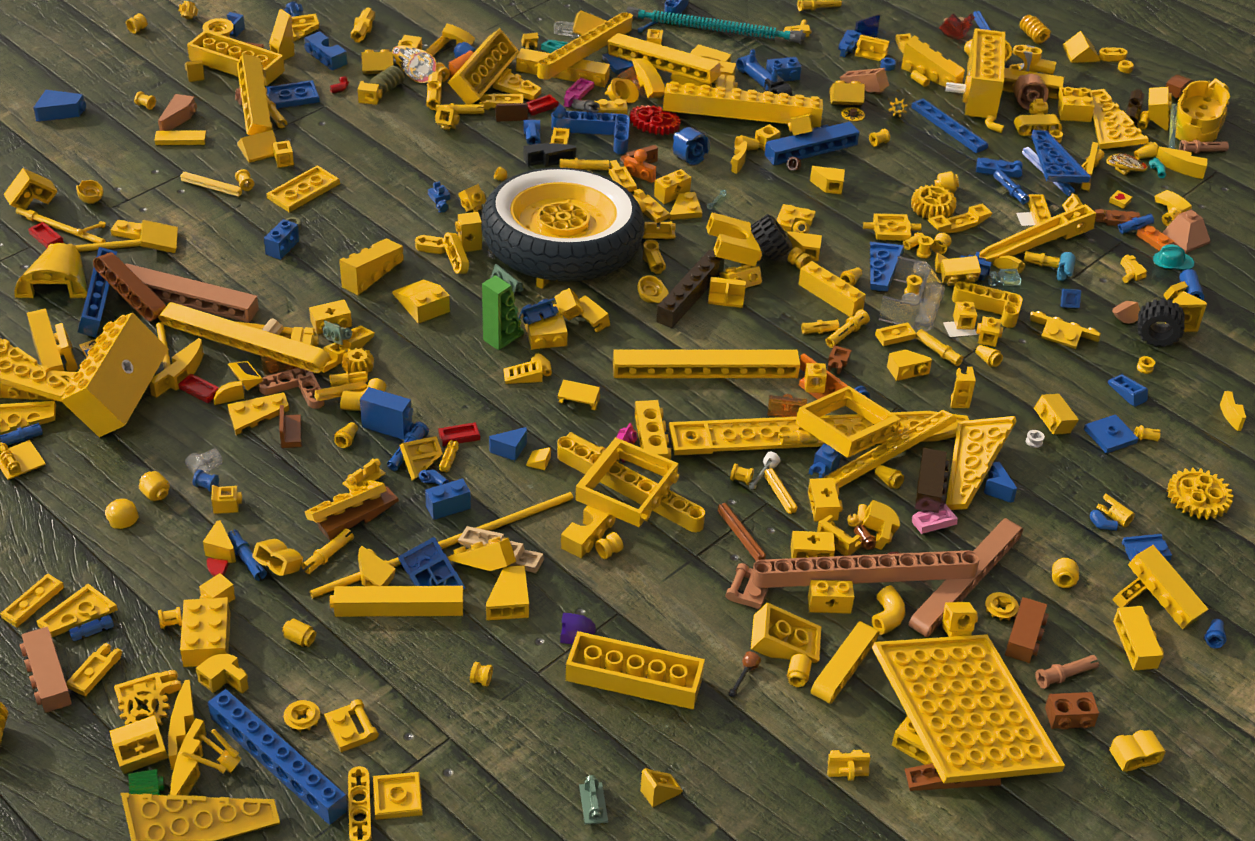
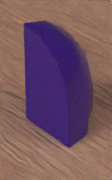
M563 613L560 643L573 644L577 631L595 635L596 626L591 619L583 615Z

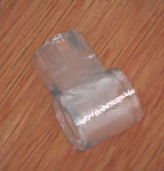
M214 448L203 454H190L186 458L185 464L193 475L199 469L209 474L211 469L222 465L223 460L219 451Z

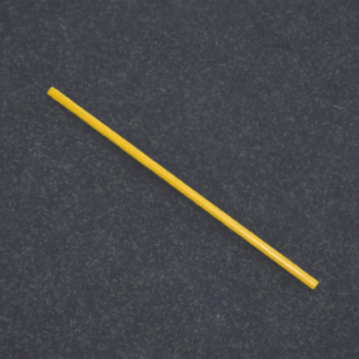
M571 492L476 528L488 531L497 529L573 500V495ZM461 534L439 541L438 544L441 549L459 543L458 539ZM398 557L389 560L394 567L402 565ZM360 572L310 590V595L312 598L334 591L335 586H347L360 581Z

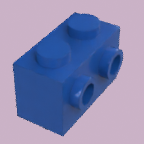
M796 57L767 60L766 70L771 74L773 68H777L778 76L784 81L800 80L801 65Z
M463 478L425 490L426 508L433 520L471 509L470 490Z

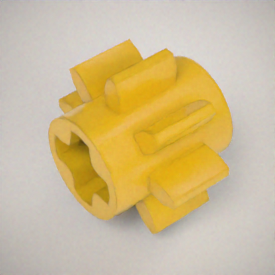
M184 1V3L179 5L178 11L181 17L193 19L194 16H197L198 9L195 3Z
M895 98V103L890 102L892 108L889 111H893V117L897 114L901 118L902 112L907 113L904 108L908 107V104H903L904 99L898 101ZM900 104L902 110L895 111L896 107L894 106Z
M1043 98L1033 100V103L1029 105L1030 114H1047L1048 103L1043 102Z

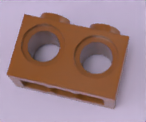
M1092 692L1049 694L1045 706L1051 729L1095 727L1099 715Z

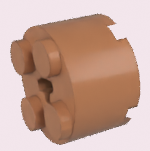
M1026 74L1018 77L1013 92L1018 103L1024 109L1029 110L1030 103H1033L1035 99L1043 98V102L1047 101L1048 90L1040 76Z

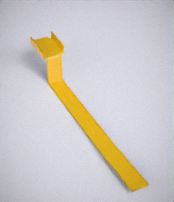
M1096 142L1092 143L1087 173L1092 176L1098 147ZM1090 181L1082 182L1081 188L1083 190H1090Z

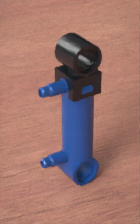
M751 49L750 55L737 59L736 65L741 73L746 72L764 88V92L769 91L778 95L786 93L792 96L790 85L784 84V80L778 76V69L773 68L772 74L757 62L754 49Z

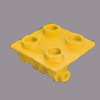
M30 440L8 448L5 443L0 442V469L7 480L46 465Z

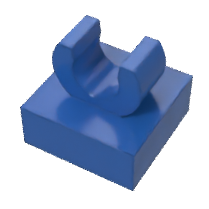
M440 181L433 183L434 188L428 189V195L435 204L444 199H451L450 193L444 185H441Z
M1062 289L1060 306L1080 308L1081 290Z

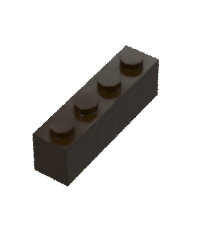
M923 448L915 509L939 513L940 505L944 506L949 460H946L947 452Z

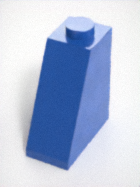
M45 90L33 107L36 121L80 117L86 109L83 94Z

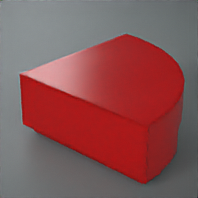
M207 558V569L213 577L219 573L224 576L229 566L228 561Z

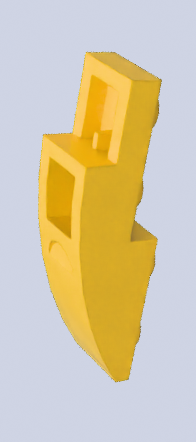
M198 338L171 357L172 364L154 376L149 383L151 395L157 398L170 388L177 391L179 389L178 383L189 374L196 372L204 354L202 339Z

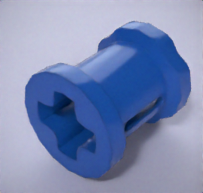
M199 469L193 476L192 484L195 487L207 488L209 492H212V485L218 486L220 479L216 474L209 475Z

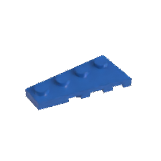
M870 242L871 290H889L904 252V245Z

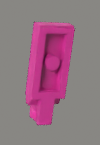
M579 78L566 90L564 106L569 108L574 103V99L581 100L594 88V82Z

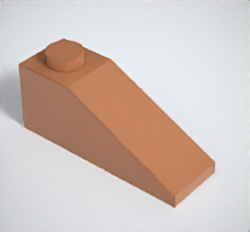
M884 68L848 71L840 77V80L846 83L859 81L861 84H865L864 91L875 92L876 94L883 92L889 86Z
M175 94L158 120L159 130L170 131L191 119L192 115L197 111L194 96Z

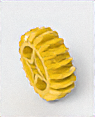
M925 185V187L920 186L913 193L911 208H913V212H916L922 218L929 219L939 215L948 218L954 213L957 201L954 193L946 190L945 187Z

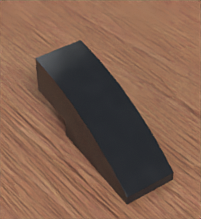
M543 143L523 146V160L527 166L544 164L545 167L560 164V159L576 158L575 145Z

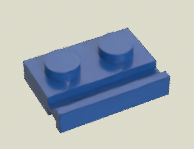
M1162 534L1123 537L1122 545H1125V551L1130 561L1138 553L1152 545L1158 549L1167 561L1171 560L1172 554L1165 540L1162 539Z

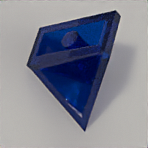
M881 13L857 21L855 31L864 36L877 38Z

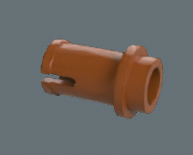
M860 525L862 531L857 526L854 529V534L862 537L860 539L861 546L867 550L874 548L876 545L875 536L868 532L865 525Z

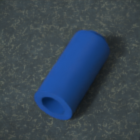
M1192 269L1184 270L1179 278L1180 282L1185 281L1188 285L1185 292L1204 300V293L1196 271Z

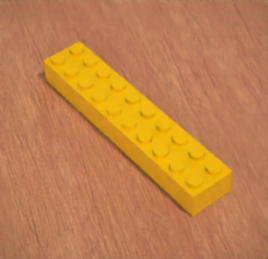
M672 81L666 84L663 111L788 124L792 117L811 114L813 126L821 127L823 99L817 96H812L811 98L804 97L803 95L789 96L786 93L778 95L769 91L759 93L756 90L741 91L739 88L731 90L722 86L712 88L709 85L695 86L692 83L683 85Z

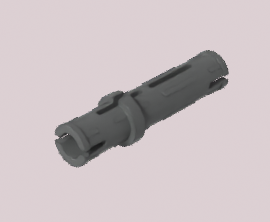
M574 99L573 102L575 104L572 103L574 109L584 110L585 112H598L599 109L597 108H600L599 103L592 100Z

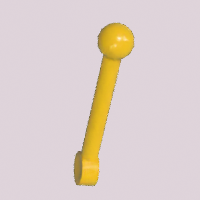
M100 221L99 224L84 229H77L76 234L82 235L83 232L98 227L104 228L106 223Z

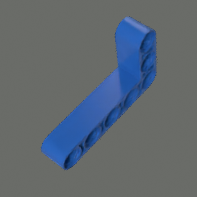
M566 111V115L563 118L554 116L553 112L551 114L552 130L553 128L570 129V133L614 135V152L625 154L628 151L630 118L626 114Z

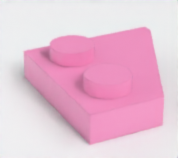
M945 503L944 506L940 505L939 513L921 510L912 516V523L921 534L957 525L958 520Z

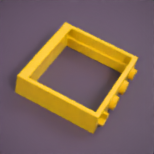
M847 386L799 407L795 424L848 458L896 435L901 418L850 386ZM846 406L874 425L848 437L819 417Z
M615 437L576 485L575 500L640 527L644 521L649 519L651 511L659 506L661 498L668 494L670 486L678 481L680 475L678 474L679 463ZM618 458L664 476L639 509L593 490Z

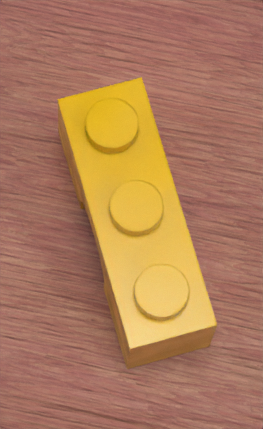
M587 505L583 510V524L586 526H580L572 522L561 534V549L582 558L592 550L597 540L602 539L605 531L614 525L616 517Z

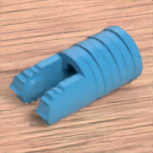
M1065 252L1061 255L1057 271L1058 281H1064L1066 275L1071 276L1073 274L1076 261L1073 253Z

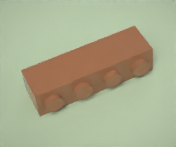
M48 626L21 634L24 642L19 644L23 657L28 656V659L24 660L28 673L33 672V675L29 676L32 689H38V692L34 693L37 705H42L45 713L72 705Z

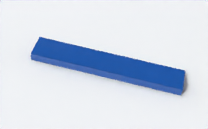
M925 99L912 103V109L975 153L988 148L986 141Z

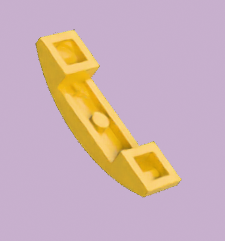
M982 203L969 207L968 213L950 218L939 215L929 218L928 222L940 232L955 233L982 223L992 216V212Z

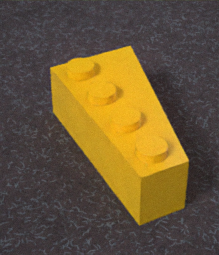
M915 35L905 42L901 69L910 73L916 70L930 79V81L946 87L947 82L963 83L965 69L952 60L945 59L939 51L935 52L929 48L930 45L922 43Z
M386 238L373 244L369 249H361V252L358 254H350L347 259H339L342 288L356 295L367 290L368 287L404 260L403 246Z

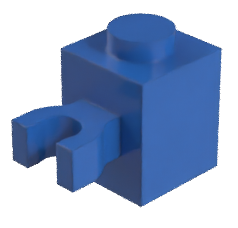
M824 443L815 453L814 463L809 468V474L813 475L814 472L819 473L818 478H824V476L837 470L841 453Z

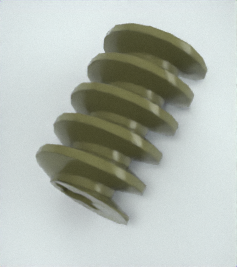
M390 66L372 78L370 84H379V89H382L383 96L392 88L404 82L405 76L400 68Z

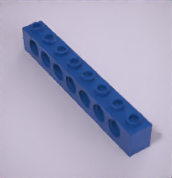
M225 689L208 701L211 719L329 825L348 811L346 794L228 690Z

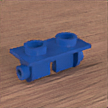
M555 298L543 299L537 304L524 306L519 318H523L524 324L530 325L541 321L539 314L542 315L543 319L556 316L558 308L553 306Z

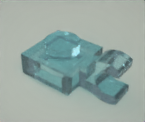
M1000 269L999 273L990 272L992 279H988L990 286H996L1001 282L1003 286L1020 285L1021 283L1017 269Z

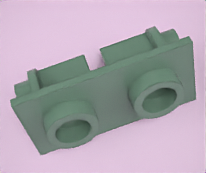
M495 264L491 278L496 275L510 284L514 294L515 292L523 291L524 286L522 282L517 281L505 269Z
M324 321L323 333L326 339L343 345L342 340L351 338V329Z
M589 775L585 780V784H579L585 825L608 823L602 782L599 783L594 775Z

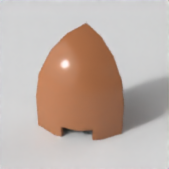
M1125 301L1114 307L1112 311L1119 321L1130 324L1138 321L1140 308L1138 302Z

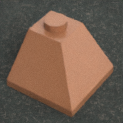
M1193 210L1179 214L1163 231V234L1175 241L1174 244L1183 248L1185 253L1210 244L1204 220Z

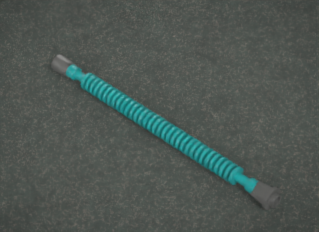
M630 6L627 7L626 12L633 15L632 19L650 18L653 22L656 19V23H659L660 20V23L663 22L664 24L666 22L667 24L671 22V25L678 24V26H681V24L685 26L686 24V27L692 28L693 26V28H696L697 26L698 29L701 26V29L707 30L708 28V30H711L712 28V31H715L716 28V31L722 32L723 30V32H726L727 30V33H730L731 30V33L735 31V34L738 32L740 35L741 32L742 35H745L746 32L747 36L750 33V36L753 35L754 37H756V34L757 37H760L761 34V38L765 35V38L769 36V39L772 37L774 40L775 37H782L799 45L805 41L806 36L803 30H785L783 32L776 31V27H774V30L773 27H770L769 30V26H766L765 29V26L761 28V25L759 27L755 25L754 27V24H751L750 27V24L746 26V23L743 24L741 22L740 24L736 22L735 25L734 21L731 24V21L725 20L724 22V20H721L720 22V19H717L716 22V19L706 18L705 20V17H702L701 20V17H694L692 15L691 18L690 15H687L686 18L685 14L679 15L678 13H676V16L675 13H672L671 16V12L664 13V11H661L660 14V11L656 10L650 13Z

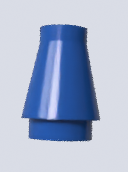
M1213 619L1204 638L1208 646L1220 648L1226 643L1224 622L1220 619Z

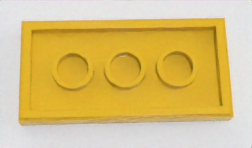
M317 165L266 193L267 199L290 213L338 186L340 179Z

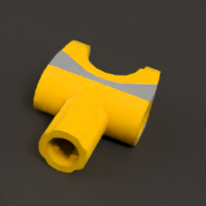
M1016 45L1013 47V54L1021 58L1024 63L1010 65L1009 69L1054 75L1057 62L1041 59L1042 50L1040 48L1028 45Z

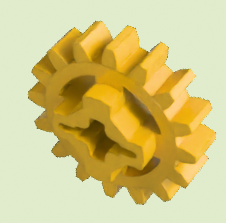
M146 682L142 683L141 688L134 684V691L132 692L127 689V698H120L124 705L118 706V709L123 712L119 715L120 718L126 720L124 724L128 725L155 715L157 723L162 726L163 723L160 719L162 717L168 718L164 710L170 709L169 704L164 703L169 699L167 695H162L164 693L163 689L159 688L156 690L154 683L148 688ZM159 701V709L156 713L155 706L158 704ZM133 702V709L129 711L130 704ZM138 702L147 706L150 713L147 710L141 709Z

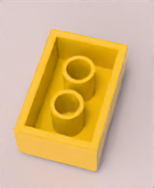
M228 597L184 600L180 645L183 667L199 666L206 659L214 655L229 654L230 608Z

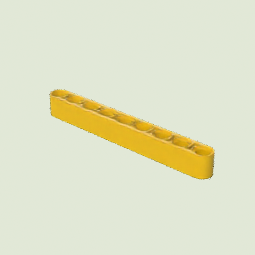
M564 436L558 439L557 458L584 474L588 472L602 454L572 437ZM617 461L600 481V483L641 505L658 485V483ZM669 490L666 496L661 498L659 506L652 510L691 532H700L704 528L705 510Z

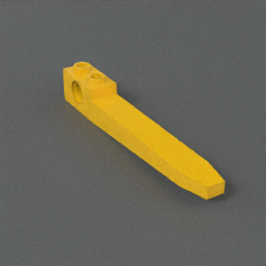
M1084 204L986 247L980 251L979 257L994 263L1001 256H1014L1062 236L1067 240L1094 229L1096 212Z

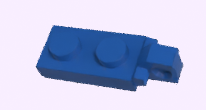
M855 30L846 31L839 43L840 56L846 57L848 52L853 53L861 33Z

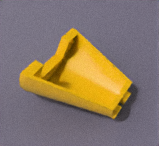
M64 243L50 244L18 279L14 290L15 298H33L35 294L33 284H67L70 298H86L88 288L81 255L77 251L76 246Z

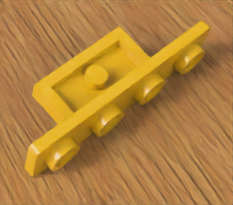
M1032 311L1030 314V321L1045 325L1041 335L1043 339L1074 349L1077 348L1080 337L1096 342L1100 341L1101 333L1096 329H1086L1077 323H1067L1059 317L1052 318L1039 311Z

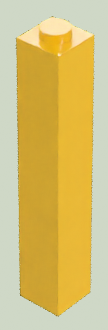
M335 586L334 595H330V608H334L335 617L463 616V586Z

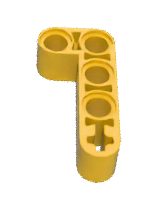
M965 281L955 283L952 295L954 303L974 302L976 309L1001 314V324L1007 328L1016 326L1023 298L1018 294Z

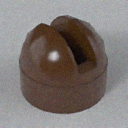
M797 157L789 158L787 167L790 170L799 169L801 167L800 159Z

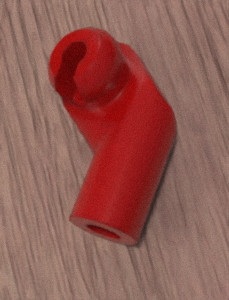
M347 76L339 77L340 83L330 85L331 93L346 89L349 85Z

